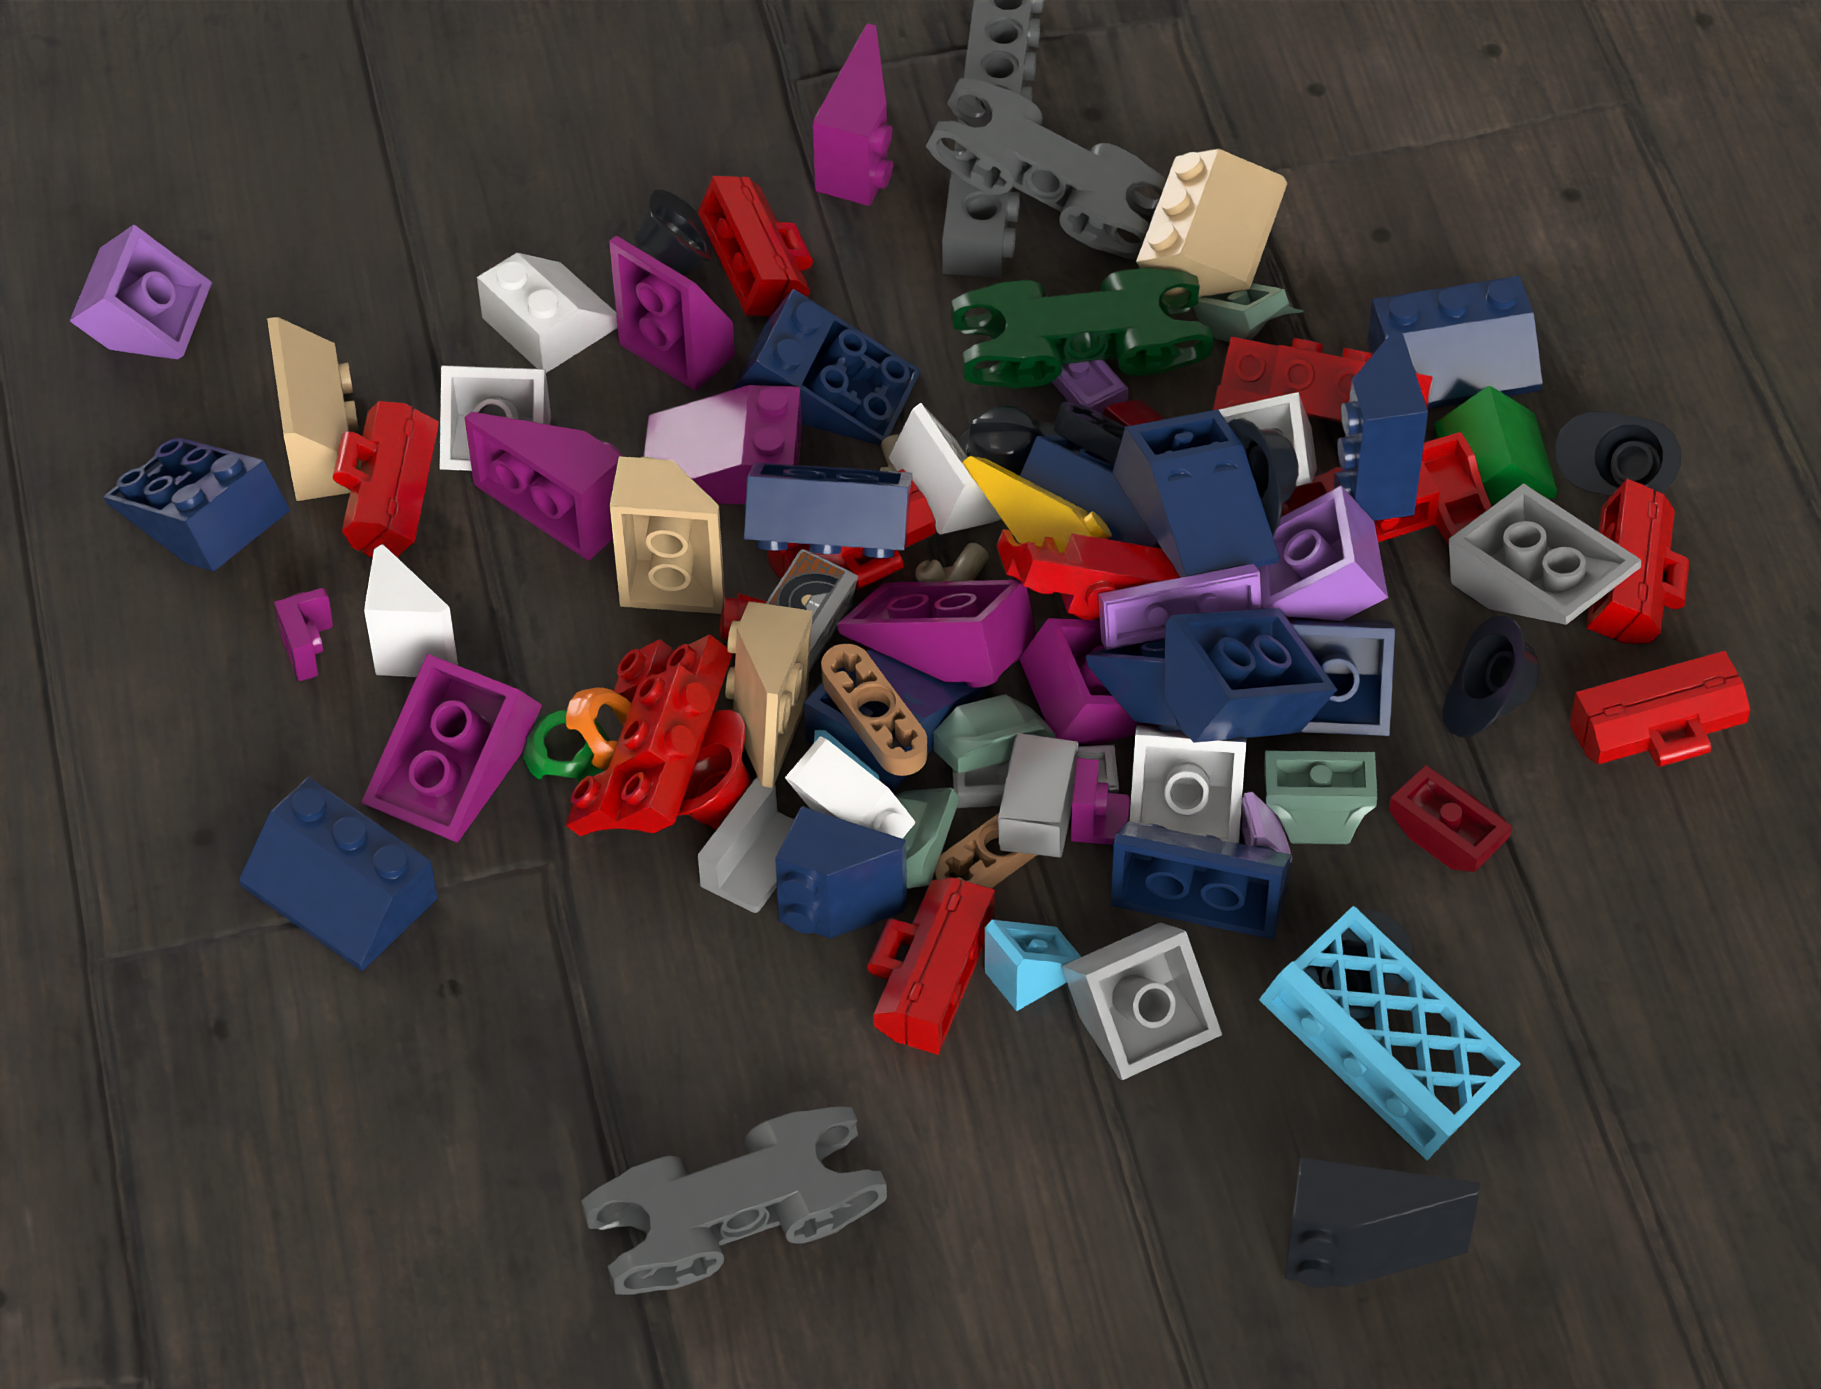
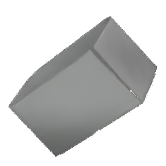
M1017 733L998 816L1001 851L1062 857L1072 809L1077 758H1079L1078 741Z

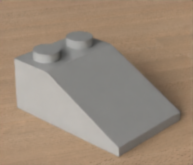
M1524 483L1449 538L1451 584L1488 609L1565 625L1641 568V559Z

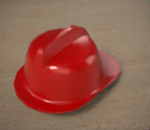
M732 710L712 713L678 815H688L697 822L710 825L715 830L719 828L752 784L749 773L741 759L746 739V724L740 714Z

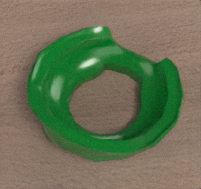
M558 710L541 716L535 721L531 732L526 738L523 748V759L529 771L539 780L544 775L575 778L579 783L585 777H593L604 771L591 763L594 754L587 742L583 749L574 756L572 761H556L548 758L544 738L547 732L554 726L566 724L567 710ZM594 719L598 732L606 741H611L605 730Z

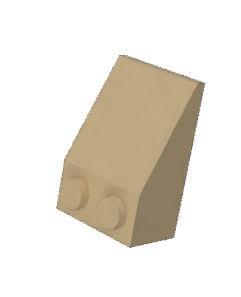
M749 601L741 621L733 620L730 627L728 652L736 654L735 667L731 666L728 672L725 695L727 699L734 700L733 711L740 714L746 724L744 747L761 785L773 788L803 715L804 702L808 698L813 611Z

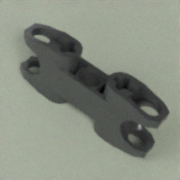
M959 79L947 104L953 114L967 125L955 121H938L926 144V147L935 159L954 172L963 181L984 192L1001 195L1015 187L1061 211L1059 218L1061 227L1076 240L1094 249L1123 258L1137 259L1150 224L1135 212L1153 216L1160 198L1156 200L1147 198L1135 189L1140 186H1147L1157 191L1161 197L1167 181L1165 177L1148 166L1139 157L1110 143H1100L1087 150L1041 126L1043 116L1038 106L1011 90L976 79ZM971 94L977 96L984 103L985 111L966 103L962 95ZM941 138H951L966 149L963 151L950 150L942 143ZM1117 228L1137 235L1141 242L1130 243L1125 241L1118 234Z
M839 1106L809 1111H796L759 1124L748 1133L745 1139V1145L749 1152L747 1155L692 1174L688 1173L682 1158L677 1156L657 1158L630 1168L582 1199L583 1216L589 1229L607 1230L616 1227L632 1226L647 1234L644 1242L632 1250L621 1254L608 1266L610 1282L615 1294L630 1295L683 1287L709 1277L719 1270L725 1259L720 1248L721 1245L781 1225L789 1242L793 1244L810 1242L838 1232L849 1223L872 1211L887 1200V1184L881 1171L866 1169L856 1172L838 1173L825 1168L821 1163L824 1158L845 1147L852 1139L858 1136L857 1118L852 1107Z

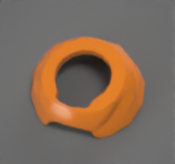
M591 688L577 692L569 702L566 713V726L570 730L575 729L581 732L594 754L591 763L599 769L608 770L618 741H606L598 732L594 719L598 715L599 708L606 704L613 710L624 726L631 703L611 689Z

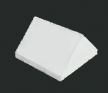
M441 366L440 469L472 470L464 419L470 412L550 425L551 411L546 369Z
M920 403L912 409L889 459L897 471L904 469L906 472L912 473L913 482L925 496L934 515L936 530L939 535L993 523L1002 519L962 463L968 456L960 444L928 409Z
M383 544L374 549L364 612L376 675L417 677L427 654L458 665L449 606Z

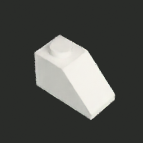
M821 736L785 777L811 810L902 839L916 823L888 787L829 740Z

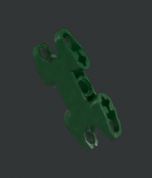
M1141 268L1118 271L1107 276L1101 284V292L1046 297L1044 287L1032 280L1001 282L967 292L952 300L951 320L953 329L959 330L964 334L985 335L993 339L975 344L962 353L964 380L981 386L1025 388L1046 385L1056 380L1063 369L1062 364L1117 359L1119 369L1123 373L1130 376L1162 374L1200 362L1212 354L1213 335L1211 327L1200 322L1174 320L1169 317L1184 313L1198 304L1200 289L1198 277L1184 271ZM1173 288L1187 289L1183 294L1177 296H1163L1166 291ZM977 307L990 311L976 316L964 315L966 311ZM1189 340H1199V342L1196 345L1190 348H1178L1174 346V344L1180 342H1185ZM982 361H999L990 368L979 369L975 367L977 363Z

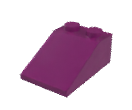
M867 23L813 120L815 191L870 206L879 188L885 189L888 186L892 175L893 162L887 159V150L892 138V126L887 125L886 97L876 25Z
M616 235L609 243L619 345L692 390L697 391L735 356L733 321L695 282Z
M748 385L649 415L644 457L673 460L716 503L746 504L747 477L755 462L799 465L802 434L800 387Z
M470 412L464 418L473 483L476 487L588 561L613 540L610 502L619 456L624 457L614 445L609 442H601L582 430L477 412Z
M1020 580L883 583L837 624L839 634L944 682H966L969 687H984L995 683L998 677L1012 663L1019 660L1020 655L1036 636L1027 587H1023Z
M1048 618L1019 658L1044 719L1055 733L1057 739L1078 741V744L1100 745L1135 735L1137 725L1158 727V724L1135 722L1087 666L1086 655L1105 648L1101 642L1100 620Z
M427 654L361 803L458 843L521 755L526 738L533 728L542 705L519 689Z

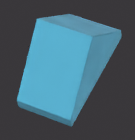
M991 920L985 927V973L1016 1011L1065 984L1067 981L1061 966L1081 958L1059 929L1054 926Z

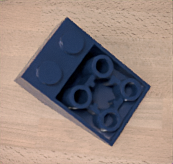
M793 289L767 320L732 390L748 385L800 387L803 425L881 446L882 441L890 436L921 370Z
M1218 409L1125 427L1112 474L1181 578L1250 564L1261 567L1278 563L1280 557L1243 444Z
M180 437L169 440L159 446L155 452L156 456L140 468L123 474L117 480V486L103 496L108 505L183 562L213 572L290 511L264 460Z
M872 648L866 651L925 730L927 735V754L934 748L933 732L957 706L975 702L989 687V685L969 687L966 682H944ZM844 667L837 669V672L844 671L853 681L854 690L857 687L856 671L848 672ZM822 683L805 700L806 742L813 745L815 730H826L879 775V781L888 787L892 793L909 776L894 775L881 767L826 692ZM879 701L867 702L859 708L863 715L873 718L883 716L889 710L886 704ZM894 729L891 732L893 748L901 747L905 752L911 751L912 746L904 748L895 737Z

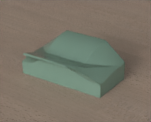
M1252 283L1250 289L1198 297V304L1193 307L1197 319L1203 325L1211 327L1212 335L1218 340L1230 342V337L1251 340L1261 331L1268 320L1284 314L1304 311L1290 307L1285 289Z
M1004 694L957 706L933 732L934 752L959 774L1011 760L1017 733L1056 738V735L1031 707Z
M1265 751L1266 805L1278 815L1292 844H1349L1364 815L1375 808L1377 804L1375 752Z
M952 788L912 790L894 795L916 822L903 837L906 840L907 888L928 886L932 881L960 799Z

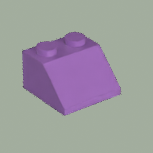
M132 225L100 247L70 322L109 350L178 360L184 356L212 282L136 225Z
M1342 486L1281 517L1273 537L1280 557L1279 561L1275 564L1257 567L1260 571L1262 609L1280 608L1287 617L1343 621L1388 598L1375 523Z

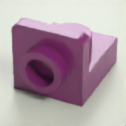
M324 588L297 593L289 598L274 602L279 635L298 682L318 676L315 654L323 652L319 632L330 629L333 626L329 597Z
M1077 758L1072 800L1071 841L1114 845L1116 833L1129 819L1130 797L1126 794L1108 793L1109 783L1098 782L1099 760Z

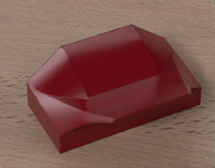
M1427 765L1390 799L1389 811L1407 837L1453 870L1476 872L1511 836L1512 826L1505 821L1506 819L1461 787L1452 784Z

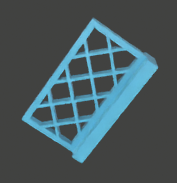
M1354 905L1296 961H1292L1282 970L1259 999L1262 1004L1425 1160H1428L1521 1064ZM1348 928L1367 944L1368 957L1343 955L1341 935ZM1330 946V954L1323 953ZM1309 965L1332 967L1334 990L1322 989L1304 970ZM1345 969L1370 971L1372 993L1347 991ZM1383 972L1399 974L1408 983L1410 997L1385 995ZM1349 1005L1374 1007L1376 1030L1364 1029L1350 1016ZM1387 1009L1411 1011L1414 1033L1389 1031ZM1425 1012L1440 1013L1450 1023L1452 1037L1427 1035ZM1391 1045L1416 1047L1418 1070L1406 1069L1392 1056ZM1429 1048L1453 1050L1456 1073L1431 1071ZM1467 1052L1482 1053L1499 1070L1492 1077L1469 1075ZM1433 1085L1458 1087L1460 1110L1455 1115L1434 1096ZM1471 1088H1472V1089H1480V1090L1472 1097Z

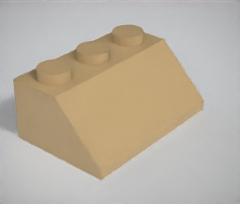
M1221 149L1198 153L1190 152L1182 156H1176L1138 255L1137 264L1140 268L1184 271L1197 276L1200 285L1198 297L1250 289L1287 186L1284 176ZM1173 288L1166 291L1163 296H1177L1183 294L1187 289Z
M279 317L267 318L283 434L296 501L350 493L351 490L336 483L332 478L342 434L359 431L355 402H344L343 394L353 393L349 363L338 364L335 343ZM358 459L356 469L360 470L362 460Z
M619 456L610 502L620 607L721 614L723 598L725 597L719 505L673 460Z

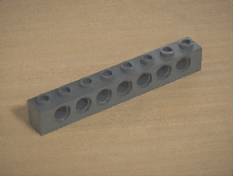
M974 0L964 79H976L1011 90L1032 102V86H1025V82L1035 81L1036 52H1029L1030 47H1039L1040 18H1033L1034 13H1043L1044 0ZM971 94L962 95L966 103L985 111L984 103L977 96ZM958 118V123L967 125L966 123H964L962 120H960V119ZM955 141L954 151H963L966 149L960 143ZM951 171L942 239L943 274L1002 278L1004 258L1014 257L1016 230L1015 228H1008L1009 221L1018 222L1020 192H1012V187L1007 193L1001 195L990 194L963 181Z

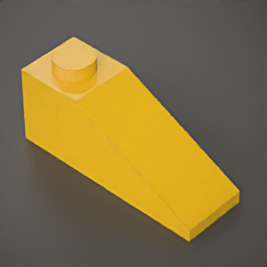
M969 456L962 462L1019 543L1032 542L1036 546L1042 547L1045 536L1052 537L1059 551L1064 554L1071 533L1109 539L1112 536L1105 522L1095 512L1092 511L1088 514L1086 510L988 459Z

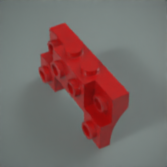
M1230 337L1221 385H1218L1213 410L1298 392L1307 416L1342 423L1341 408L1343 403L1349 402L1351 381L1373 354L1344 348L1343 355L1340 357L1322 353L1324 344L1293 338L1292 347ZM1416 373L1428 409L1434 378L1433 376Z
M1461 432L1424 443L1415 513L1412 516L1374 521L1378 542L1436 525L1449 547V538L1492 507L1478 471L1475 454ZM1336 467L1327 473L1315 476L1312 483L1295 486L1290 499L1282 503L1281 517L1334 490L1335 472H1341L1342 468Z
M1005 529L1002 530L997 544L1006 575L1013 576L1022 581L1023 587H1029L1038 593H1061L1067 613L1074 614L1084 620H1097L1100 618L1099 593L1181 578L1161 548L1071 533L1063 554L1057 548L1052 537L1045 536L1042 547L1032 542L1017 543L1011 531Z
M710 634L689 645L683 644L676 650L659 639L639 650L633 649L623 657L617 668L619 678L614 692L623 696L631 703L608 770L593 777H585L575 787L571 795V803L573 805L565 826L582 837L592 832L608 829H629L656 833L675 824L733 653L728 652V648Z

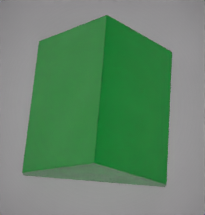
M1488 385L1434 424L1433 432L1435 439L1458 432L1463 434L1475 454L1478 471L1491 505L1498 503L1523 483L1547 499L1556 498L1557 489L1535 413L1494 387Z

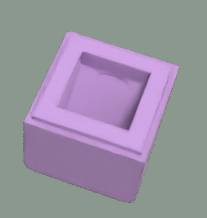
M1253 792L1244 793L1240 820L1244 844L1253 847L1266 846L1277 852L1291 854L1285 831L1278 815Z

